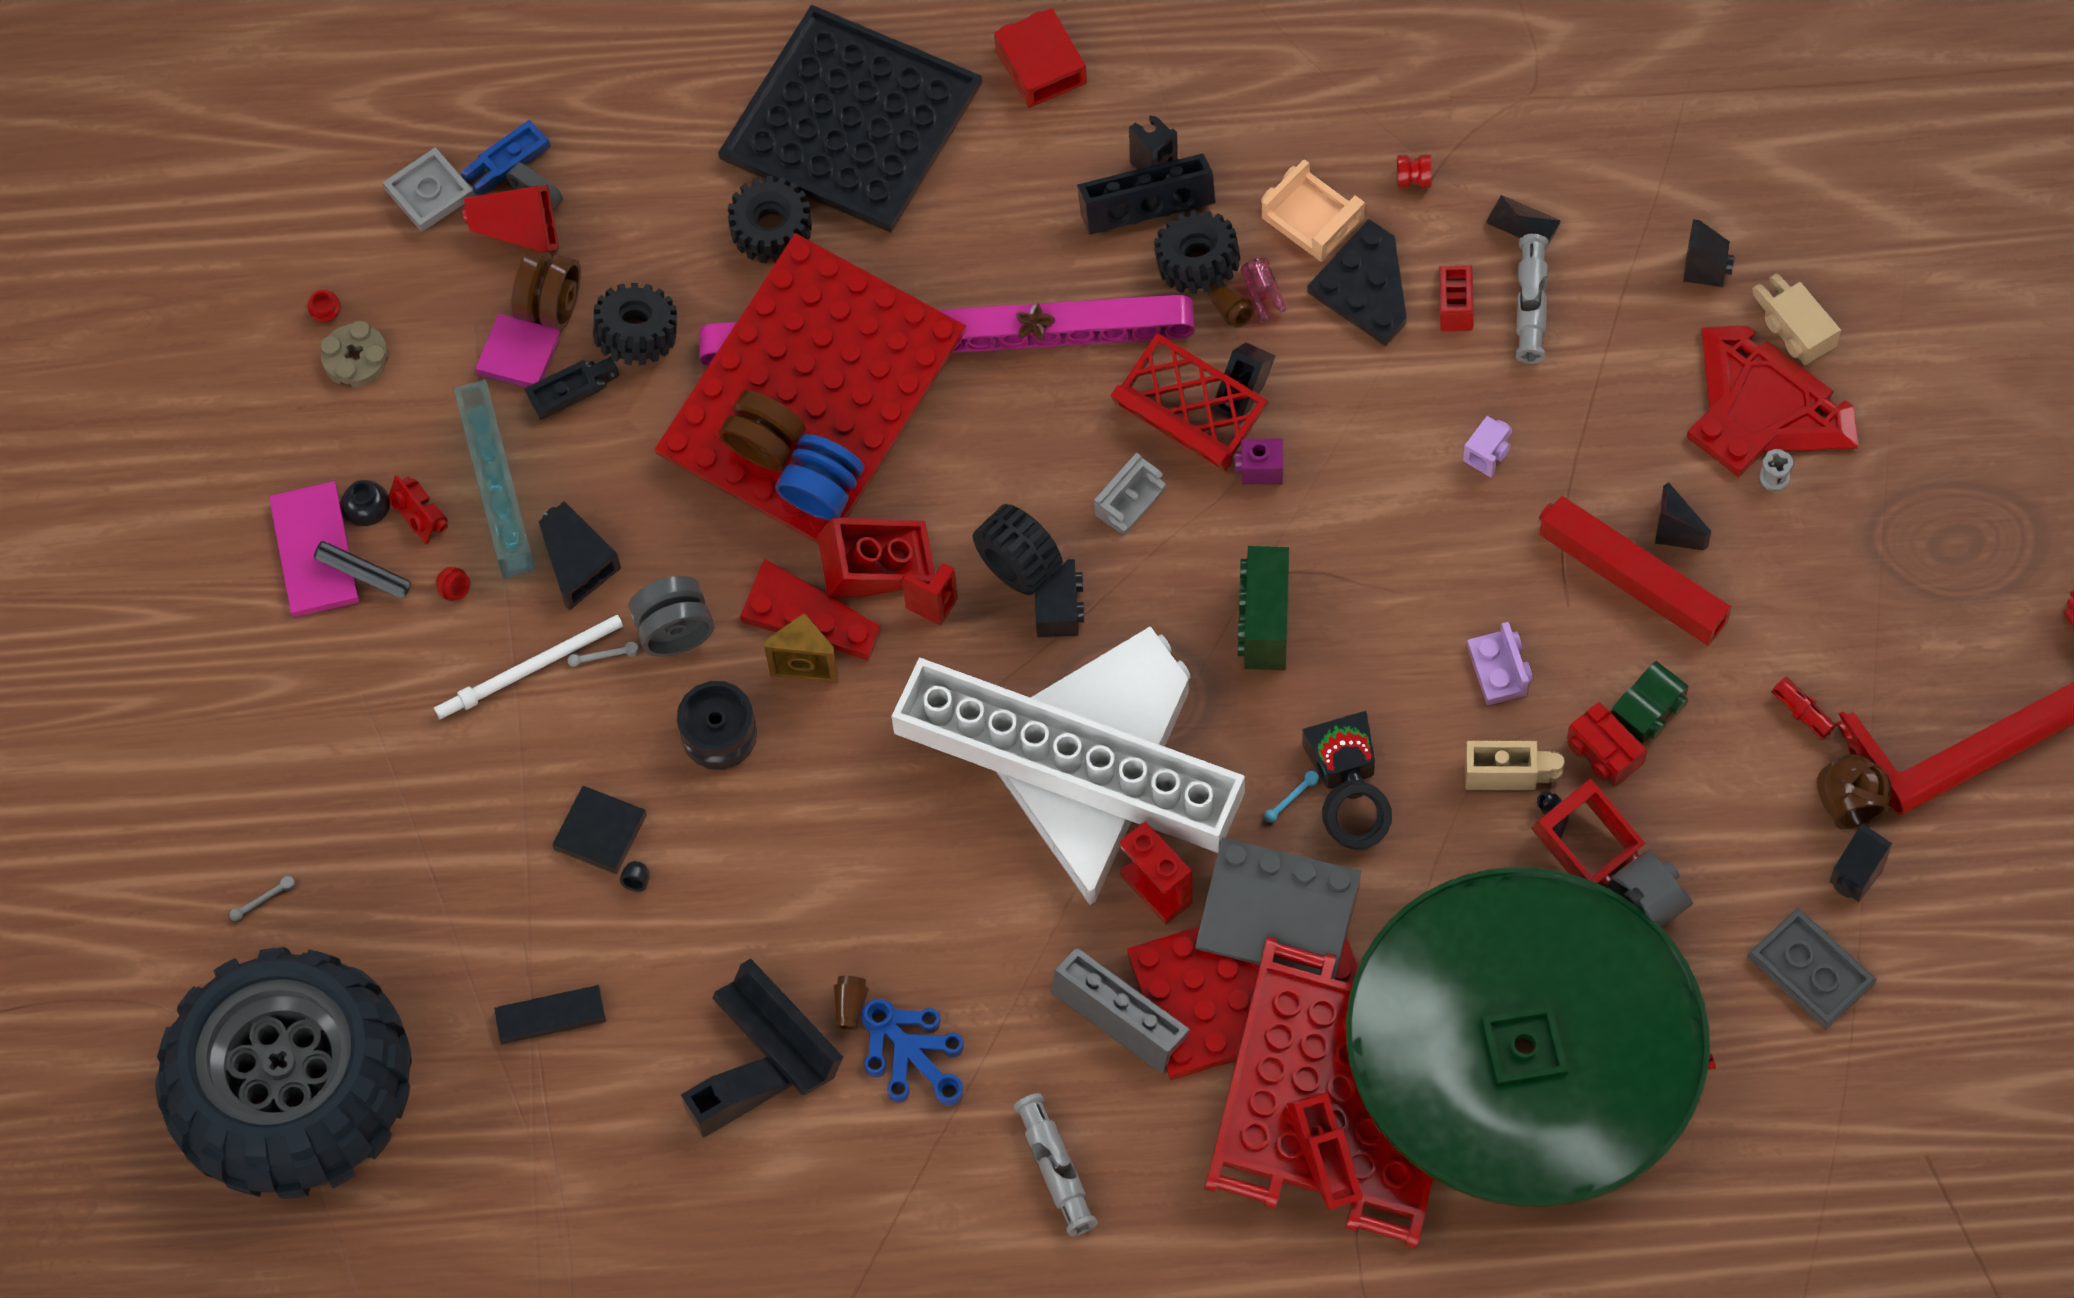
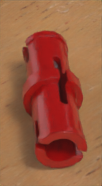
M1787 676L1781 679L1771 691L1773 695L1793 712L1792 717L1806 724L1820 740L1828 737L1837 726L1816 705V700L1812 696L1808 697Z

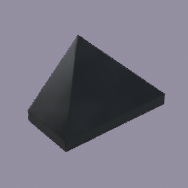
M1501 195L1486 224L1519 238L1527 234H1539L1548 239L1549 245L1561 220Z

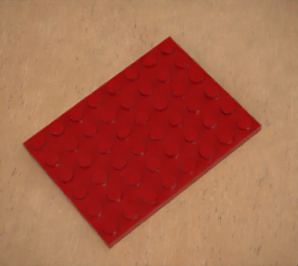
M795 233L655 447V453L818 544L817 535L830 520L810 515L793 506L779 495L775 485L784 468L781 471H771L760 467L735 453L719 438L718 431L728 416H736L733 405L741 392L744 390L754 391L779 402L796 414L805 424L806 431L803 435L810 434L826 438L849 450L864 464V471L861 477L856 479L857 485L855 489L844 490L848 495V502L840 518H848L967 331L966 325ZM797 445L788 446L791 454L793 450L798 449ZM791 456L785 466L796 465L792 461Z

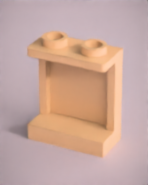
M1305 159L1297 167H1290L1285 173L1283 181L1276 188L1271 187L1268 189L1261 200L1262 219L1321 263L1365 219V202L1356 195L1348 201L1310 173V163Z

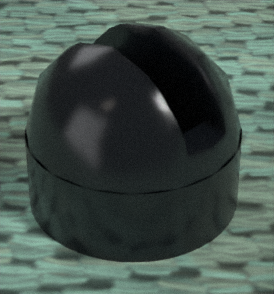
M639 861L628 863L620 876L621 885L631 891H644L650 877L648 867Z

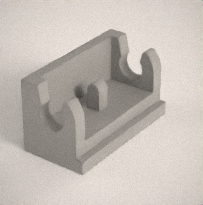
M1136 452L1095 498V516L1125 536L1166 489V484L1160 479L1163 475L1162 472Z

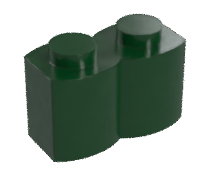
M1655 661L1612 707L1611 714L1638 741L1644 743L1649 737L1652 739L1657 738L1667 724L1664 719L1671 713L1679 714L1689 700L1686 697L1689 686L1658 661Z

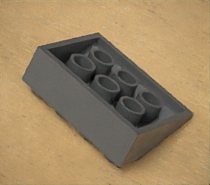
M1223 837L1212 874L1196 949L1259 965L1266 937L1269 936L1276 938L1277 943L1323 956H1325V953L1336 955L1331 979H1335L1360 888L1361 871ZM1273 957L1272 962L1320 975V969Z

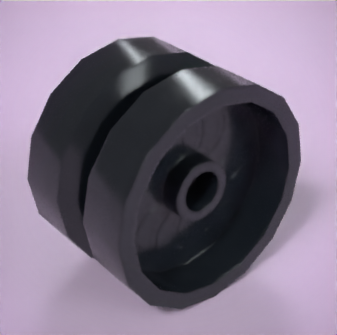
M708 681L695 686L684 695L678 706L677 724L686 754L696 764L708 769L725 770L739 765L751 754L756 744L757 727L749 698L738 686L725 681Z

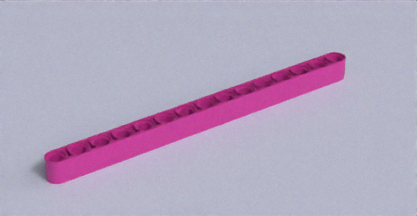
M1185 295L1039 303L1042 314H1049L1055 318V322L1050 327L1044 328V341L1037 339L1033 331L1025 337L1019 338L1018 336L1023 324L1018 321L1015 313L1024 312L1030 314V309L1035 304L939 310L966 325L967 331L953 353L1152 341L1156 333L1167 339H1182L1191 336L1195 332L1193 301ZM737 322L707 324L700 328L699 351L701 364L709 366Z

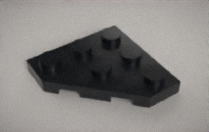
M1368 219L1307 286V293L1384 346H1387L1406 325L1407 316L1395 236Z

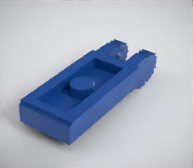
M528 120L481 153L477 160L462 171L461 177L468 184L480 178L486 169L489 173L478 180L473 187V191L477 196L485 195L492 191L498 182L500 184L507 179L506 174L518 162L526 165L551 147L550 141Z

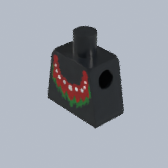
M1366 711L1303 729L1302 745L1327 788H1334L1346 781L1360 780L1365 782V778L1374 775L1375 757ZM1361 794L1351 795V796H1349L1348 798H1349V799H1356V798L1362 797V796H1364V795H1361Z

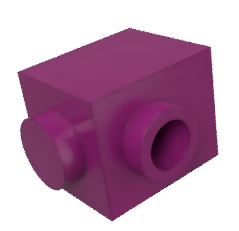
M1242 439V451H1235V472H1242V484H1283V439Z

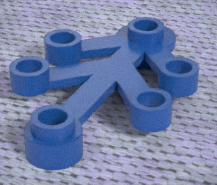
M875 999L868 1002L861 1013L862 1024L870 1032L869 1055L864 1061L866 1073L874 1078L880 1077L885 1073L886 1061L882 1056L886 1035L895 1044L892 1080L887 1087L889 1098L892 1101L901 1103L909 1097L910 1090L906 1082L909 1059L934 1086L935 1097L939 1103L945 1106H953L960 1102L963 1097L961 1080L953 1074L943 1075L921 1050L943 1051L949 1057H957L964 1049L962 1037L956 1033H949L945 1036L905 1034L898 1025H920V1028L925 1032L931 1033L936 1031L940 1026L939 1013L933 1008H926L922 1011L895 1010L890 1002L883 999ZM876 1014L886 1016L882 1022H875L873 1017ZM927 1016L936 1018V1021L930 1025L923 1022ZM950 1041H957L959 1043V1046L953 1050L946 1047ZM873 1061L882 1063L881 1067L877 1070L869 1068V1064ZM896 1086L905 1088L901 1095H896L892 1092ZM947 1088H952L956 1093L952 1097H945L943 1091Z

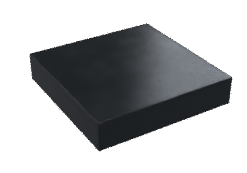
M582 786L552 844L553 848L558 852L617 874L647 816L646 810Z

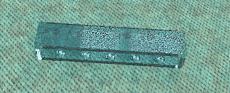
M482 380L455 387L453 389L503 579L534 571L536 567L487 381Z

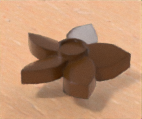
M1038 303L1032 306L1030 314L1024 312L1015 313L1018 321L1023 324L1019 330V338L1025 337L1033 331L1037 339L1044 341V328L1050 327L1055 322V318L1051 315L1042 314V309Z

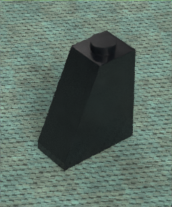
M565 501L559 506L547 510L539 521L565 607L570 611L621 569L618 555Z

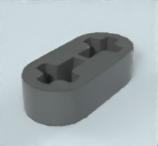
M518 162L506 174L507 180L515 189L548 184L553 210L563 201L562 194L553 184L522 163Z

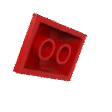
M833 517L817 535L828 597L860 598L903 590L902 578L905 573L927 584L930 583L935 575L925 521Z

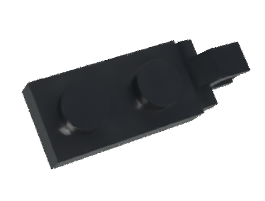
M611 357L596 364L594 361L586 363L585 360H582L526 387L524 390L538 418L542 420L600 392V390L607 387L606 383L619 377V373Z

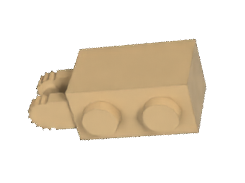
M1775 274L1771 276L1769 282L1777 294L1775 297L1761 284L1753 287V295L1766 311L1764 318L1767 327L1771 332L1778 333L1785 342L1786 349L1794 358L1798 357L1804 366L1837 347L1841 329L1801 282L1790 287L1780 275Z
M1466 741L1465 790H1536V783H1549L1550 781L1557 782L1561 780L1565 765L1564 757L1559 752L1555 753V751L1554 753H1551V751H1537V741Z

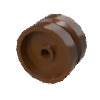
M530 249L526 252L518 268L511 299L513 317L530 323H534L540 318L543 326L558 330L566 327L574 311L581 281L579 261L563 256H558L553 261L550 253Z
M744 390L733 405L736 416H728L718 431L719 438L725 445L746 460L771 471H781L791 456L788 446L797 445L800 437L806 431L805 424L796 414L779 402L763 394Z

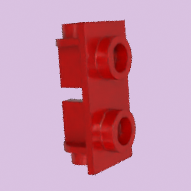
M398 475L394 477L389 493L391 505L401 513L408 522L412 532L417 534L426 545L429 543L432 532L436 531L440 534L448 528L446 523L447 517L435 503L426 506L422 505L428 503L430 497L416 479L406 477L401 480Z

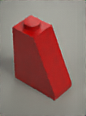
M548 184L464 198L465 205L462 207V214L465 223L469 226V231L543 252L559 249Z

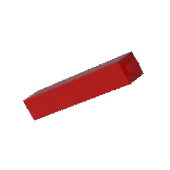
M1561 495L1554 505L1552 503L1547 504L1539 516L1541 521L1540 536L1707 646L1712 643L1728 623L1732 606Z

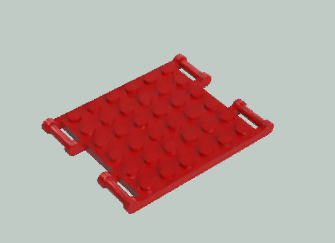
M1267 936L1204 1189L1212 1192L1219 1189L1262 1201L1264 1206L1273 1209L1277 1205L1282 1183L1319 1193L1298 1141L1286 1103L1318 1093H1328L1338 1128H1343L1363 1196L1362 1200L1351 1203L1345 1229L1356 1232L1358 1228L1404 1241L1405 1246L1416 1248L1422 1231L1433 1178L1409 1162L1392 1146L1376 1126L1358 1093L1350 1069L1346 1046V1017L1352 984L1331 979L1336 955L1325 953V956L1277 943L1276 938ZM1273 957L1320 969V975L1272 962ZM1222 1166L1270 1179L1269 1187L1266 1188L1220 1175ZM1363 1206L1410 1218V1226L1405 1227L1362 1215Z

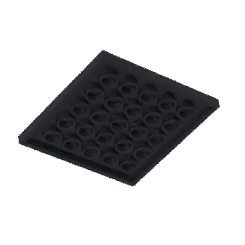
M811 4L719 150V159L765 179L766 176H773L774 182H778L780 177L787 179L788 186L794 182L798 185L799 192L803 190L807 197L891 233L981 86L982 76Z

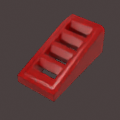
M1472 265L1439 266L1440 329L1442 331L1473 330ZM1446 280H1466V282L1446 283ZM1447 304H1466V305H1447Z

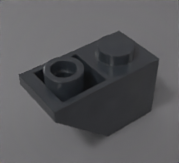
M1068 559L1035 591L1037 637L1078 636V623H1084V602L1077 603V592H1083V573L1076 572L1075 559Z

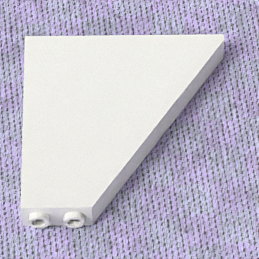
M1150 626L1031 698L1165 747L1189 694V679L1191 676L1185 664L1181 660L1176 662L1170 654L1172 650L1166 638L1162 634L1157 636ZM997 772L1089 905L1096 902L1119 851L1120 841L1125 837L1132 821Z

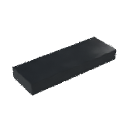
M599 985L494 1007L501 1044L606 1022Z

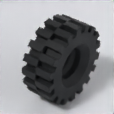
M766 176V182L760 183L758 177L752 179L753 186L749 187L745 183L740 187L741 195L735 192L732 196L733 204L729 203L728 205L731 237L741 253L746 251L747 258L754 260L757 255L759 256L760 263H767L768 258H773L774 263H776L795 233L808 240L810 239L812 220L809 202L803 190L799 192L798 185L794 182L788 186L787 179L780 177L778 182H774L773 176ZM768 214H776L783 218V222L779 226L771 229L762 228L757 224L761 217Z
M1190 211L1191 216L1177 215L1178 221L1174 223L1170 219L1165 223L1166 230L1160 228L1157 232L1158 238L1154 240V251L1160 276L1163 281L1166 280L1169 287L1172 288L1176 285L1177 291L1184 293L1186 288H1189L1190 294H1197L1198 289L1203 288L1204 293L1211 291L1210 286L1216 285L1217 288H1220L1224 285V278L1230 281L1234 277L1233 271H1238L1239 261H1241L1235 229L1232 228V223L1228 219L1224 221L1223 216L1218 213L1213 218L1211 211H1204L1203 215H1198V211ZM1195 252H1207L1205 255L1200 257H1188L1189 255Z
M631 283V288H626L624 284L617 285V291L610 288L606 290L605 296L600 295L597 299V304L594 306L593 338H595V345L601 347L602 354L607 356L611 353V360L618 362L622 358L625 359L624 364L632 365V360H638L639 365H645L646 359L650 358L652 362H656L659 360V354L665 357L669 354V347L673 348L675 345L677 308L676 305H673V300L670 296L664 298L663 290L658 289L654 292L652 291V285L645 284L644 288H638V283ZM639 319L644 321V323L631 324L626 322V320Z

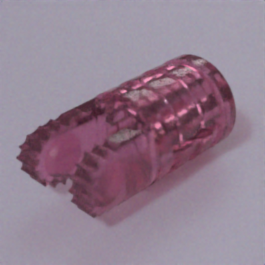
M1261 257L1246 262L1241 267L1240 272L1244 277L1245 283H1247V288L1250 291L1251 299L1261 322L1264 323L1270 319L1264 300L1273 298V303L1280 313L1287 311L1288 308L1278 283L1273 276L1268 259Z

